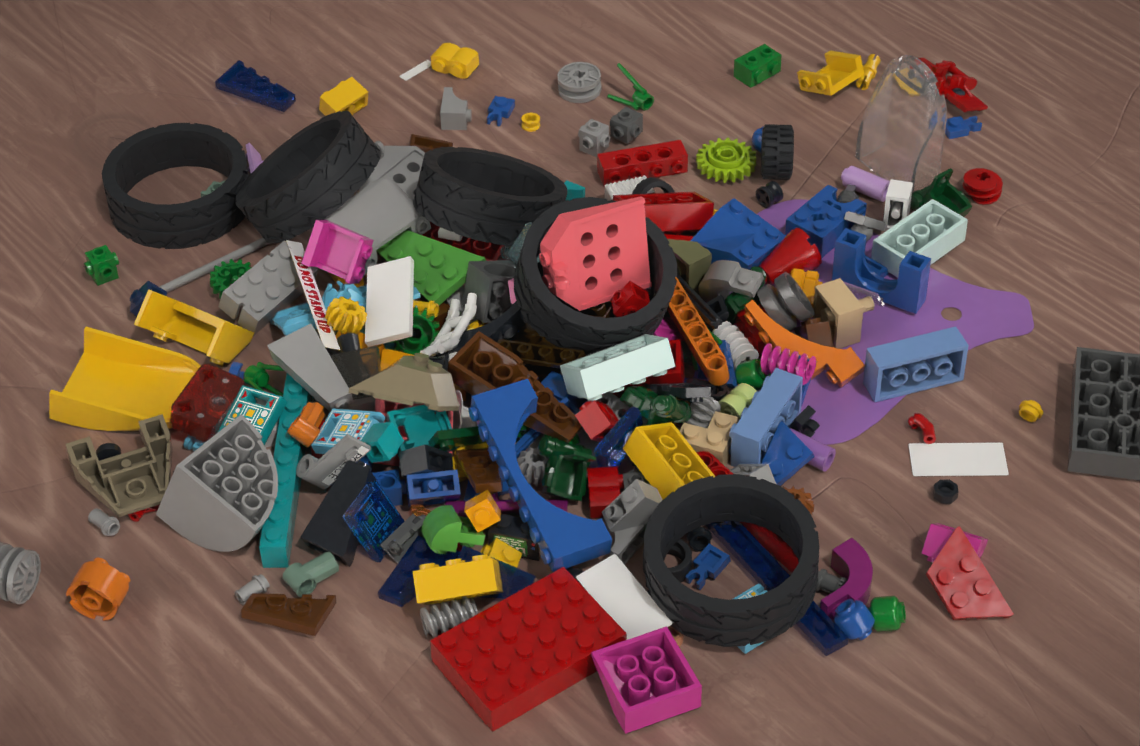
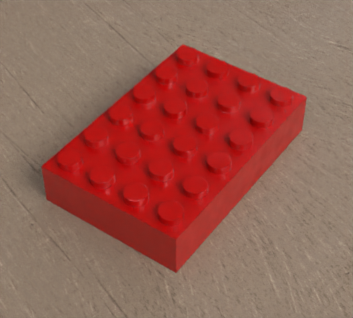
M562 567L431 639L430 647L432 662L493 732L597 672L591 652L625 641L627 633L565 567Z

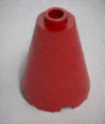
M795 228L791 230L758 266L766 273L765 284L774 285V279L784 272L791 275L793 269H802L805 272L807 270L811 271L817 269L822 264L821 254L816 244L810 245L807 241L810 236L802 229Z

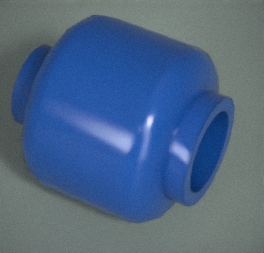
M848 599L836 608L834 621L846 638L850 640H863L871 634V628L875 620L862 601Z

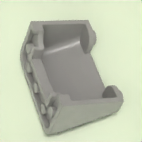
M388 177L377 179L349 198L341 207L324 219L374 240L372 254L367 259L364 267L365 274L368 267L377 264L376 250L408 228L410 231L420 235L431 229L430 221L416 211L413 201Z

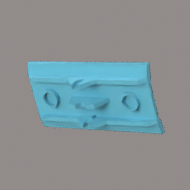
M337 281L339 291L332 288V284L329 283L322 296L326 310L334 298L339 299L342 296L345 299L351 298L354 302L358 301L360 306L365 307L366 312L367 285L356 287L354 284H343ZM413 287L414 300L421 297L416 287ZM308 302L277 311L273 319L270 320V323L279 327L285 336L309 324H312L314 329H317Z

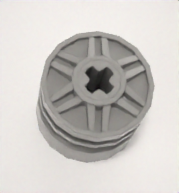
M0 542V598L3 601H11L14 604H24L30 599L39 581L41 572L39 554L34 550H25L22 547H13L11 544Z

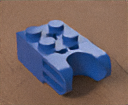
M831 185L824 187L786 219L785 235L795 228L802 229L810 236L807 239L810 245L816 244L821 258L835 247V241L845 228L851 230L853 224H855L844 219L846 212L850 211L865 216L867 203L859 199L849 203L837 202L838 189Z

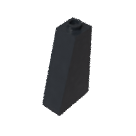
M351 460L346 462L300 536L309 548L322 554L330 551L336 561L349 567L353 563L360 538L358 535L361 536L362 530L358 532L356 526L360 524L363 529L364 522L362 518L368 511L366 508L371 501V498L367 497V491L372 496L377 480L371 472L372 468L362 461L355 463ZM348 516H353V523L350 521Z

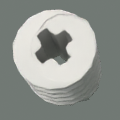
M725 321L717 329H713L712 333L720 340H726L730 344L734 370L742 362L758 359V351L754 349L753 345L749 343V340L745 338L737 326Z

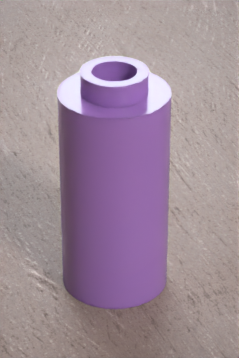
M790 428L815 456L807 464L824 472L827 471L835 458L836 450Z

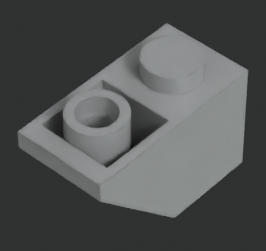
M636 479L602 511L609 530L612 532L648 523L650 516L662 501V498L657 488Z

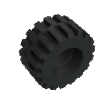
M765 124L762 129L761 143L762 178L790 180L793 173L794 129L792 125Z

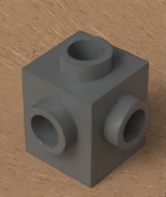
M628 107L623 108L610 119V136L626 144L643 132V114Z

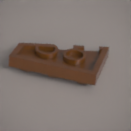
M488 448L456 450L457 461L476 493H482L486 490L490 494L502 492L503 481L499 475V466L496 461L493 462L491 460Z
M252 593L241 609V618L316 636L336 604V595H326V599H312L311 594H302L301 598H287L285 594Z

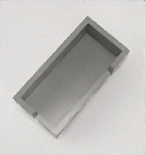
M285 241L273 249L270 255L267 254L225 289L221 296L218 307L233 320L237 318L241 305L243 306L238 324L254 332V335L273 319L277 311L287 308L304 293L289 250L291 247ZM310 267L315 279L319 269L317 267Z

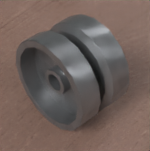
M784 272L774 279L775 287L767 284L759 289L757 294L769 317L783 328L791 331L797 326L796 318L804 322L814 315V310L798 283L790 274Z

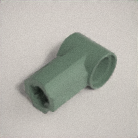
M329 551L303 565L301 563L291 564L285 569L283 579L299 597H302V594H311L316 588L317 583L338 572L339 565Z

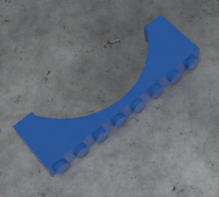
M525 379L472 396L471 407L468 408L471 420L473 422L476 421L479 426L478 431L483 442L486 441L489 446L488 451L493 462L496 461L499 466L498 470L502 481H506L509 486V494L512 501L517 502L519 506V514L524 523L527 522L530 527L529 531L533 543H538L541 549L540 555L545 565L548 564L553 573L562 567L566 569L609 554L613 539L602 518L598 520L587 519L554 506L540 496L522 474L517 462L515 443L524 422L530 414L536 413L538 397L529 380Z

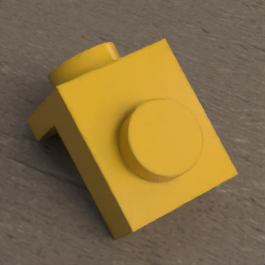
M495 538L490 545L485 544L482 547L479 555L488 554L491 558L499 561L500 571L511 577L516 572L523 553Z

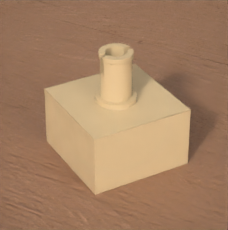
M839 278L815 286L814 315L812 319L821 318V322L829 321L833 347L840 349L860 342L863 313L874 310V301L870 296L858 300Z

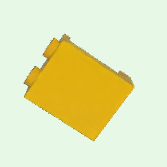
M837 51L825 53L827 65L819 71L800 70L797 72L802 91L830 96L864 75L861 55Z

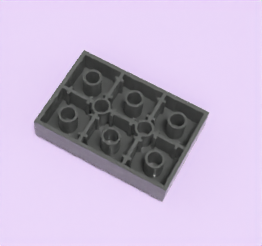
M1077 347L1072 375L1068 471L1140 480V354Z

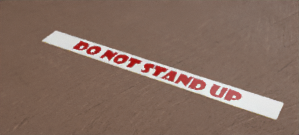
M286 240L287 245L291 247L289 250L321 341L326 348L340 350L332 326L327 325V320L325 319L326 309L310 267L302 264L305 254L303 245L299 242Z

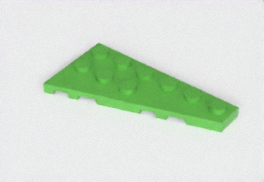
M409 230L403 231L376 250V253L386 262L411 256L414 260V287H416L425 300L428 302L432 300L438 305L442 304L466 283L469 261H486L484 257Z

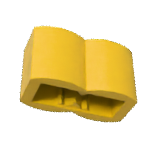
M442 43L430 56L433 70L444 74L450 73L457 78H468L479 66V54L477 51L467 47L460 48L452 43Z

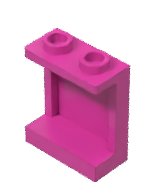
M316 220L302 264L308 267H318L345 279L346 283L357 284L364 277V267L367 259L372 254L374 240L328 220Z

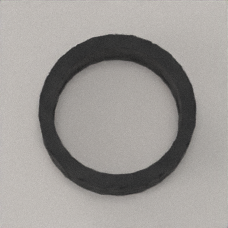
M349 111L332 113L305 127L273 151L243 183V186L236 195L235 204L245 217L252 222L266 242L273 244L292 239L314 227L316 220H324L353 196L375 170L374 168L380 160L381 152Z
M198 123L159 125L156 128L152 127L130 136L111 151L105 160L102 170L103 185L113 225L127 239L130 238L133 242L158 249H184L219 239L229 233L232 228L234 229L245 218V215L235 204L238 191L249 177L245 151H242L243 147L229 133H224L221 129L210 125ZM184 166L203 167L222 173L227 177L226 181L210 194L185 203L170 205L153 204L140 201L128 195V192L135 184L145 177L169 168Z
M440 147L429 150L424 154L413 205L416 211L428 221L450 232H455V234L486 243L522 247L530 226L547 209L566 201L568 189L564 182L558 177L553 176L552 173L508 155L474 148Z
M595 197L567 200L553 205L540 214L527 231L515 269L516 276H514V293L517 304L522 308L520 311L528 324L540 336L546 337L545 340L560 348L582 350L586 356L645 334L653 335L662 322L677 282L675 280V277H677V261L673 249L668 245L669 241L662 230L653 221L645 217L650 279L652 282V300L648 305L635 313L623 317H594L573 310L563 304L549 291L537 267V257L541 253L540 243L559 214L617 202Z
M740 474L717 475L714 478L709 476L697 479L677 488L675 492H672L663 499L650 516L644 534L646 587L649 588L647 590L648 594L672 621L670 626L679 633L699 642L705 641L706 644L733 647L769 641L786 632L789 627L792 628L804 617L813 602L817 588L820 547L818 531L814 529L816 528L815 522L801 501L793 498V494L777 484L764 479L758 480L757 477ZM738 521L764 527L781 537L791 547L798 558L799 564L790 577L778 587L762 595L747 599L728 600L709 597L683 585L670 573L664 560L675 542L686 533L700 526L715 522Z

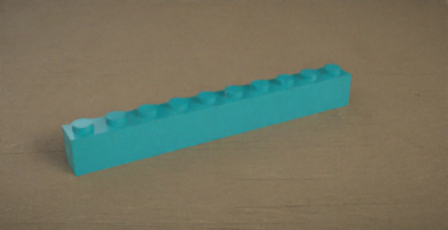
M286 373L283 398L287 404L279 418L273 457L278 474L277 497L273 509L262 527L259 546L263 568H287L290 563L302 479L297 476L296 469L299 461L305 456L306 447L290 436L287 430L300 415L303 407L308 402H313V396L288 373Z

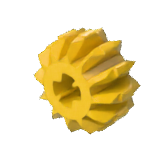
M342 296L339 299L334 298L330 302L325 315L327 325L332 326L334 331H340L341 334H358L367 320L364 306H360L358 301L354 302L351 298L345 299Z

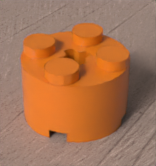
M97 557L93 561L85 562L81 565L66 591V596L69 595L71 597L69 603L80 614L91 619H95L97 615L104 617L102 620H110L115 616L129 590L130 577L110 566L105 559Z

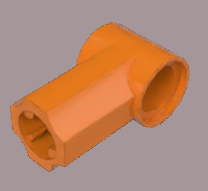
M308 402L303 407L300 415L291 424L287 433L306 448L309 447L320 433L318 427L325 416L324 407L318 402Z

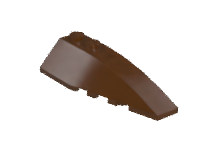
M480 331L448 362V372L452 375L453 383L473 396L528 379L538 397L536 413L530 414L523 425L567 443L582 429V425L575 417V414L563 402L560 403L548 387L545 388L538 381V376L533 371H529L517 355Z

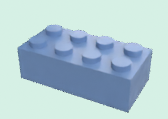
M955 326L867 348L863 384L873 401L879 402L962 381L964 379L969 345Z
M775 368L771 376L765 378L762 389L759 392H755L750 406L744 408L737 424L734 423L730 429L731 446L729 454L731 455V466L762 463L779 423L783 421L790 427L794 419L801 412L803 377Z

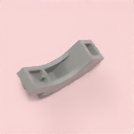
M719 260L709 266L699 284L698 291L700 297L705 302H709L719 295H722L725 299L731 291L755 297L764 277L762 273L741 268L739 262Z

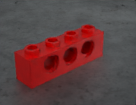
M681 140L597 154V172L604 187L606 184L622 182L623 180L626 181L635 177L639 178L644 175L647 178H657L688 172V154Z

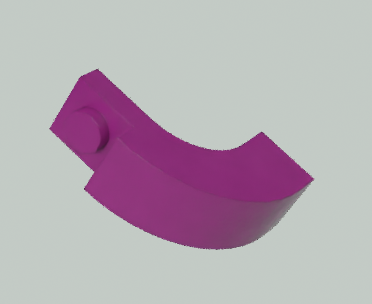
M853 538L832 549L831 568L841 577L847 578L848 581L841 588L821 599L819 618L826 624L834 619L836 608L845 600H860L866 605L870 597L873 576L872 562L865 549Z

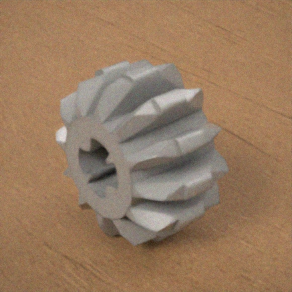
M703 397V402L691 403L692 415L686 423L708 428L715 411L719 412L721 409L719 402L714 400L713 397Z
M529 446L527 451H521L517 462L529 484L534 483L537 487L542 483L544 469L547 468V458L539 455L538 447L533 449Z

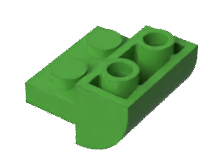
M444 505L432 510L425 517L421 527V533L432 551L439 554H446L448 551L456 552L458 543L465 547L483 546L485 540L483 531L478 533L470 519L458 516L452 505Z

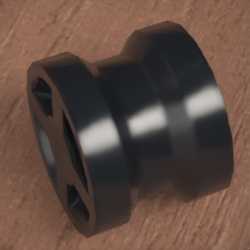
M770 181L766 186H761L756 190V198L761 206L768 208L774 202L777 203L783 199V190L777 182Z

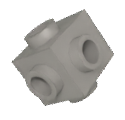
M590 119L585 125L581 126L578 132L580 151L597 157V154L603 153L609 147L608 125Z

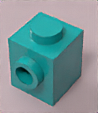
M391 421L373 424L361 441L371 446V450L366 455L371 463L390 461L398 453V449L404 442V439Z

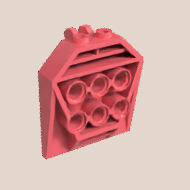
M636 197L559 214L540 243L541 253L539 254V260L543 268L542 280L549 291L581 311L611 301L615 292L621 290L629 281L643 289L652 287L644 208L645 198Z

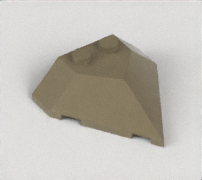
M415 353L414 356H403L383 371L350 387L348 392L357 395L358 393H364L373 396V398L411 406L423 403L428 409L435 411L459 410L451 373L443 369L440 363L433 362L429 359L428 355L423 353Z

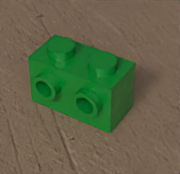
M763 44L734 60V77L751 88L781 72L782 55L766 44Z

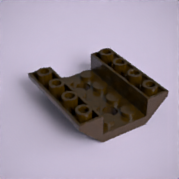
M556 297L563 304L577 312L594 317L614 318L611 302H605L579 311L559 297ZM528 323L520 329L513 341L499 339L497 342L517 355L524 364L561 369L560 365L586 356L582 350L560 348L545 340L546 337L540 336Z

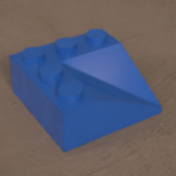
M733 198L723 205L690 241L698 242L712 254L711 264L719 260L739 262L741 268L749 270L751 267H758L786 235Z

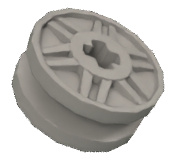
M573 62L563 66L557 74L559 95L566 101L585 103L594 100L601 93V73L596 65L588 62Z

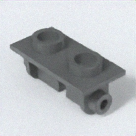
M412 514L380 545L397 564L424 539L421 527L426 515L415 516Z

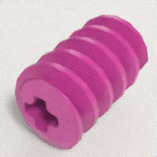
M768 343L762 352L761 371L768 375L772 374L775 368H779L803 377V385L809 382L815 371L816 358L812 356L809 362H807V354L803 353L799 359L797 351H794L790 356V350L787 348L781 354L780 346H776L772 351V344Z

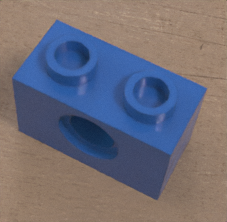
M458 470L407 475L408 506L416 507L444 504L446 501H459L461 493Z

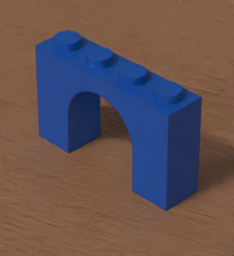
M845 228L835 241L832 281L840 278L848 286L849 290L857 293L862 291L865 296H870L876 300L917 314L926 301L931 258L909 251L900 263L898 279L890 280L883 278L873 272L866 262L865 247L867 235Z

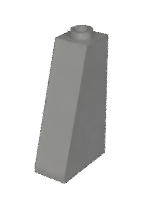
M312 324L267 345L271 358L329 412L333 408L347 409L350 404L354 403L352 393H348L349 388Z

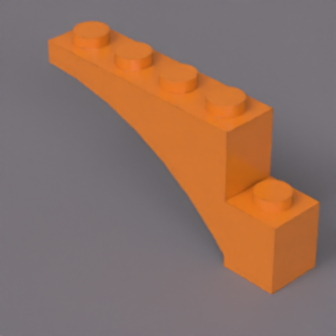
M754 300L745 305V319L751 326L755 325L760 331L758 335L765 344H772L773 349L776 346H780L781 354L787 348L790 350V356L794 351H797L799 355L805 353L808 358L815 356L817 363L811 380L826 370L825 374L833 385L837 383L842 388L864 372V363L851 347L848 349H838L808 341L777 324L762 311Z

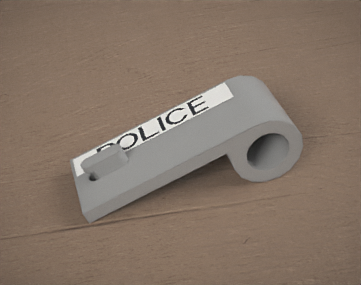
M347 434L320 459L310 454L303 456L297 465L296 474L298 477L322 489H326L333 485L348 460L355 463L358 462L371 450V446Z

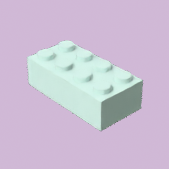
M932 199L874 239L871 259L887 267L888 272L897 278L900 263L909 251L931 258V264H933L965 241L968 219Z
M649 334L560 365L567 393L578 398L588 399V401L598 400L602 398L603 393L609 391L610 393L622 391L624 386L630 383L632 385L643 383L646 381V377L651 375H664L667 373V369L675 367L668 338Z

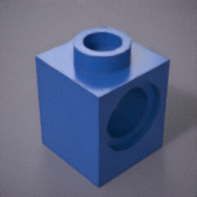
M399 470L373 473L377 479L373 490L377 500L374 499L372 505L374 502L377 504L375 509L377 507L403 505L402 494H407L405 479H400Z

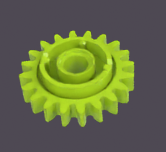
M718 138L717 142L709 140V145L702 144V149H698V154H696L697 169L701 170V175L707 174V179L714 177L715 182L723 180L726 183L727 180H731L735 183V179L744 180V176L750 177V172L755 171L756 152L752 151V146L745 147L746 142L738 143V139L732 141L729 138L725 140Z

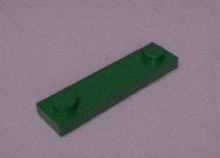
M479 426L440 430L428 441L429 446L443 451L451 450L457 446L487 442L481 440L478 431ZM522 426L516 442L529 431V427Z

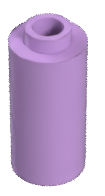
M855 166L844 169L841 175L843 186L846 187L847 184L856 185L855 191L881 202L886 200L889 180Z

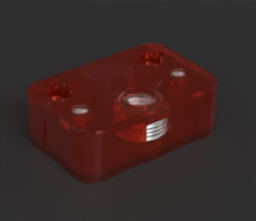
M210 364L200 366L171 406L170 423L172 428L195 437L202 442H207L217 434L242 385H244V380Z

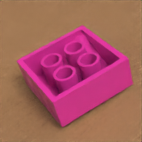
M667 626L591 652L612 710L625 734L701 707L702 685Z

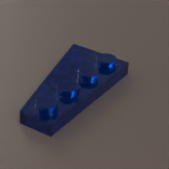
M240 60L215 81L216 89L285 112L296 101L294 93L278 83H271L270 79L265 75L261 77L256 73L255 69L245 67L244 63Z

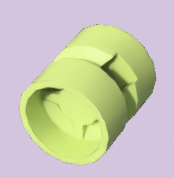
M738 384L728 395L719 401L721 406L719 412L737 416L740 420L744 408H748L752 403L756 390L749 384Z

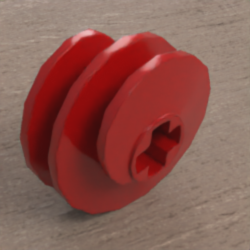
M975 168L964 174L962 188L977 204H992L1001 197L1003 182L997 173L984 168Z

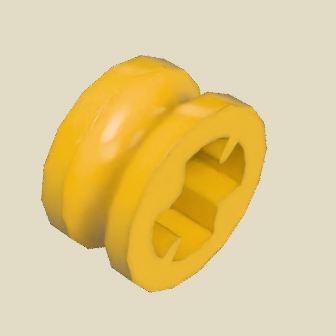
M526 113L522 115L521 126L523 130L532 132L540 128V116L538 114Z

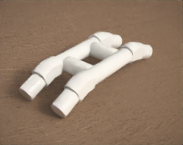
M468 294L462 316H459L460 301L458 299L451 300L450 310H448V316L444 325L430 346L420 351V353L432 357L457 347L463 332L476 314L477 294Z

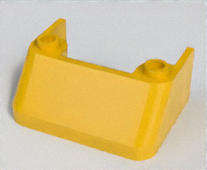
M149 289L134 323L136 326L155 332L153 337L166 342L170 338L206 353V356L211 357L209 361L223 366L224 362L229 364L252 341L254 332Z

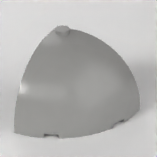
M241 414L180 462L174 470L156 515L184 538L206 549L229 552L245 546L260 531L268 519L278 490V474L275 461L270 449L267 450L261 441L262 436L258 430Z

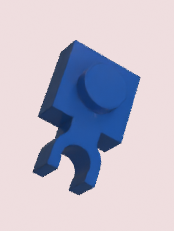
M495 96L488 108L487 124L490 125L492 121L497 120V126H501L502 117H510L515 107V99Z
M959 116L941 120V128L948 139L968 136L969 131H981L982 123H977V116L969 117L966 120Z
M708 544L693 561L696 569L691 570L685 576L686 582L690 584L693 579L698 578L696 587L698 590H701L708 576L716 579L730 563V555Z

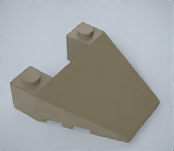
M163 414L138 421L141 439L145 447L104 460H98L90 436L65 444L76 481L118 517L159 505L171 479L173 453L170 432Z

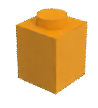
M488 490L465 502V513L478 533L501 520V510Z

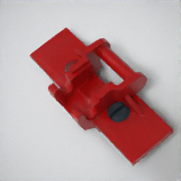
M926 58L903 59L902 62L905 64V67L919 77L921 82L927 84L943 99H947L950 104L956 106L961 111L987 110L988 106L969 91L976 87L977 80L959 70L954 62L943 60L942 63L934 65Z

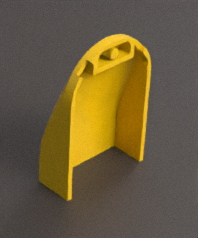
M85 327L84 353L62 392L52 389L49 392V419L91 430L140 431L138 421L163 414L167 427L175 428L193 421L197 418V414L205 410L210 396L209 378L201 370V366L186 355Z

